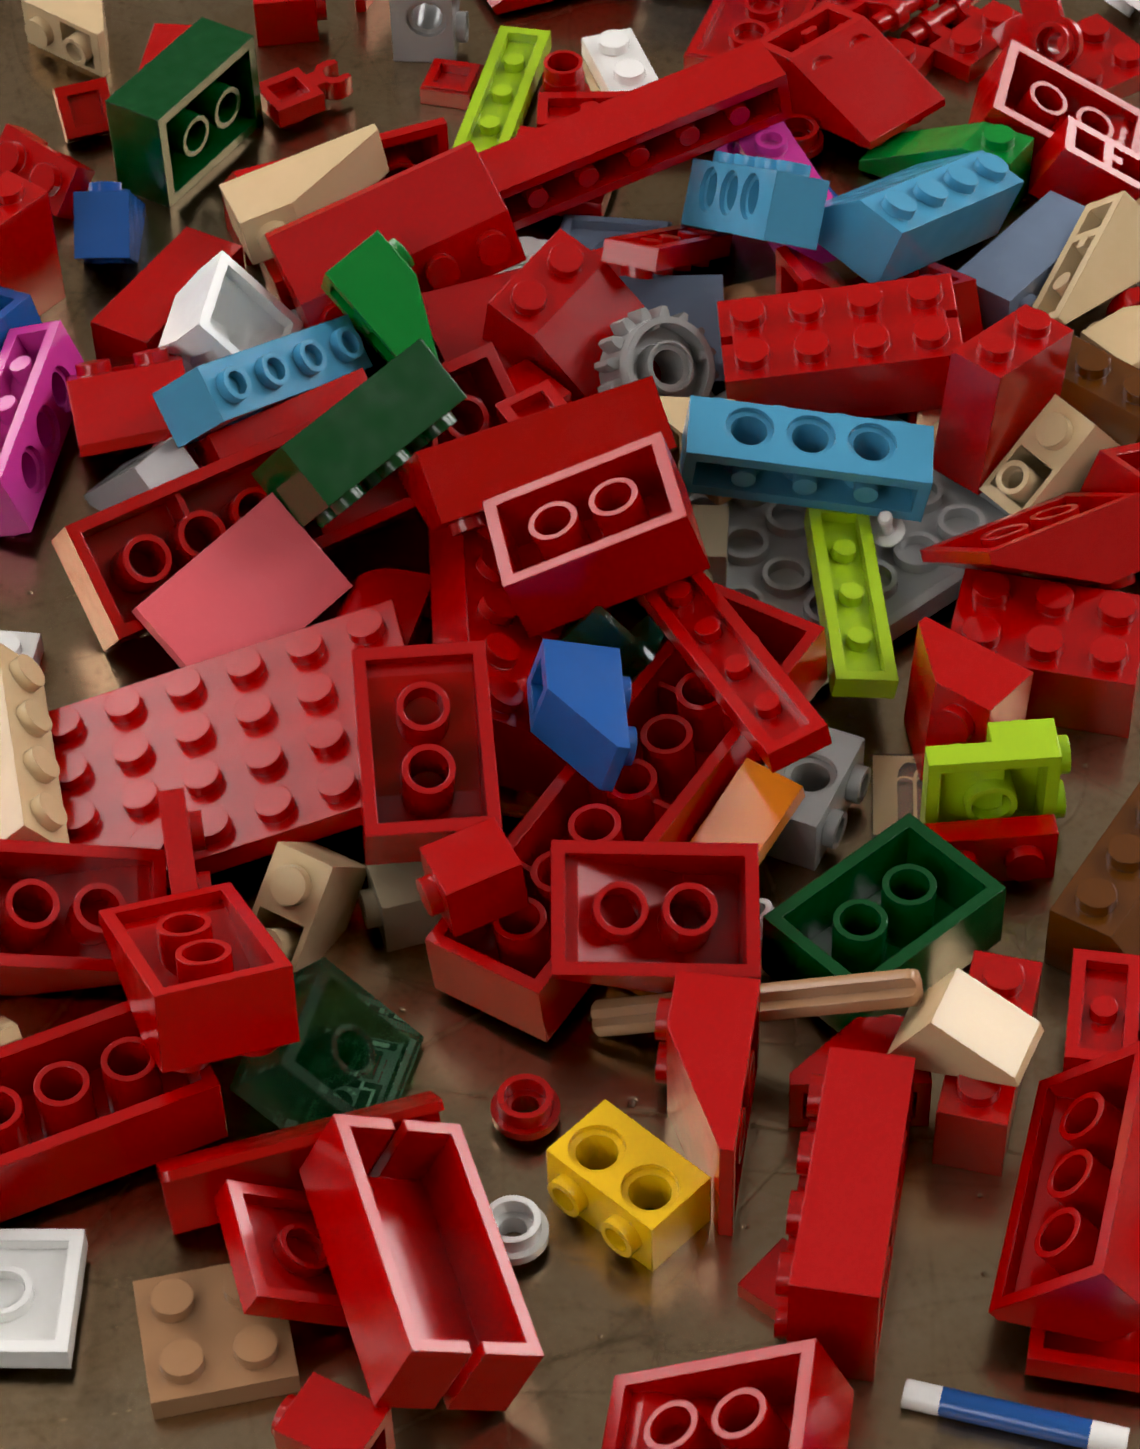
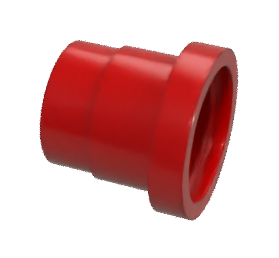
M558 50L544 58L543 84L539 87L538 92L590 91L589 86L585 83L583 59L578 53L569 50Z

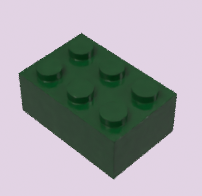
M201 17L105 100L117 182L122 183V189H129L134 195L171 208L264 123L254 35Z
M420 338L281 446L251 475L267 495L273 492L302 527L314 519L318 526L323 528L404 464L416 451L421 450L458 421L450 410L467 398V396Z
M908 813L763 916L762 969L779 982L914 968L921 975L924 993L956 967L962 970L972 962L974 950L986 952L1001 941L1006 887L911 813ZM909 1007L819 1017L839 1032L856 1017H879L888 1014L900 1016Z

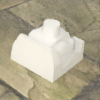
M222 250L200 268L175 295L158 347H167L168 353L181 355L185 373L199 365L300 331L303 321Z

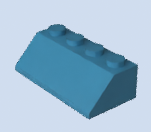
M984 150L918 163L827 200L818 244L868 283L896 280L997 235L1024 181L1009 170L1008 164L1002 158L986 153Z

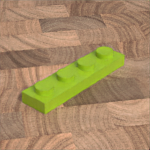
M500 25L452 148L470 140L477 152H481L516 137L519 127L524 123L542 75L544 58L551 51V31Z
M807 507L803 522L820 626L825 627L827 671L831 696L894 699L899 678L870 517L863 514Z

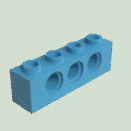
M714 150L712 161L693 158L681 224L816 250L830 181L810 177L811 165Z
M348 314L199 365L154 392L152 396L177 447L181 448L200 441L213 432L362 367L366 371L373 367L363 346L361 337L356 332Z
M690 395L682 434L680 474L687 492L871 516H878L882 511H889L895 519L921 522L933 484L934 426L849 416L843 413L802 410L781 405L771 406L732 401L719 397L709 398Z

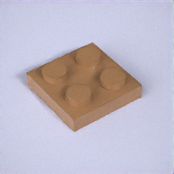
M231 1263L132 1281L154 1420L297 1393L301 1390L289 1320L243 1314Z

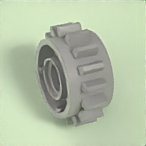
M665 305L658 306L649 311L644 307L629 312L628 318L614 321L610 325L614 336L599 341L598 346L603 352L600 362L594 363V369L599 371L601 384L597 388L598 393L653 376L659 396L690 397V395L709 398L715 397L711 391L714 379L719 378V372L715 370L713 357L716 354L715 348H710L706 338L703 336L705 333L703 327L696 328L689 323L688 314L685 312L670 316L668 306ZM653 361H655L660 368V381L654 374Z

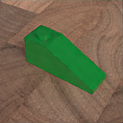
M988 122L901 132L886 140L884 144L869 150L859 160V170L884 178L918 163L984 150L986 153L1002 158L1008 164L1009 170L1024 181L1008 212L1009 214L1028 193L1034 137L1015 132L1006 125Z
M377 230L324 274L321 288L344 315L348 314L352 324L387 364L420 338L438 359L416 273L411 269L415 265L414 261L399 241L394 238L387 241Z

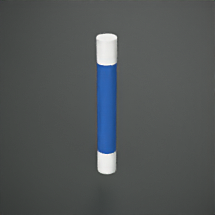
M909 1378L905 1381L901 1400V1408L1082 1449H1127L1130 1434L1129 1427Z

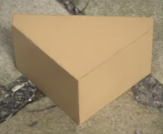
M956 967L923 993L922 1002L917 1007H909L887 1054L915 1057V1069L957 1077L960 1074L974 1080L1019 1087L1044 1030L1041 1022Z

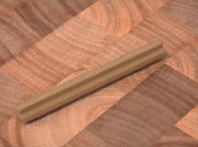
M907 968L761 983L760 1022L917 1007L923 999L922 978L918 970ZM672 992L596 1000L591 1006L592 1029L595 1035L609 1037L655 1032L659 997L671 998Z

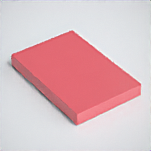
M271 492L131 612L180 668L305 628L353 585L273 492Z

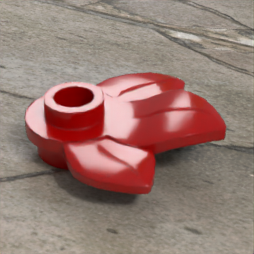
M1019 0L1023 14L1008 19L992 32L993 38L1002 50L1013 39L1066 69L1072 67L1079 60L1083 51L1084 40L1082 31L1074 20L1064 16L1061 0ZM1062 35L1063 47L1060 52L1058 49V39Z

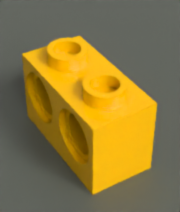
M606 1099L546 1149L547 1188L556 1206L571 1217L580 1216L601 1233L605 1242L613 1251L625 1258L632 1256L651 1272H654L711 1220V1177ZM653 1208V1209H656V1210H644V1209Z

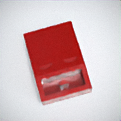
M825 2L760 39L787 74L793 114L810 116L817 121L820 129L850 140L858 146L870 150L878 147L889 138L921 122L925 117L945 106V98L865 16L831 2Z

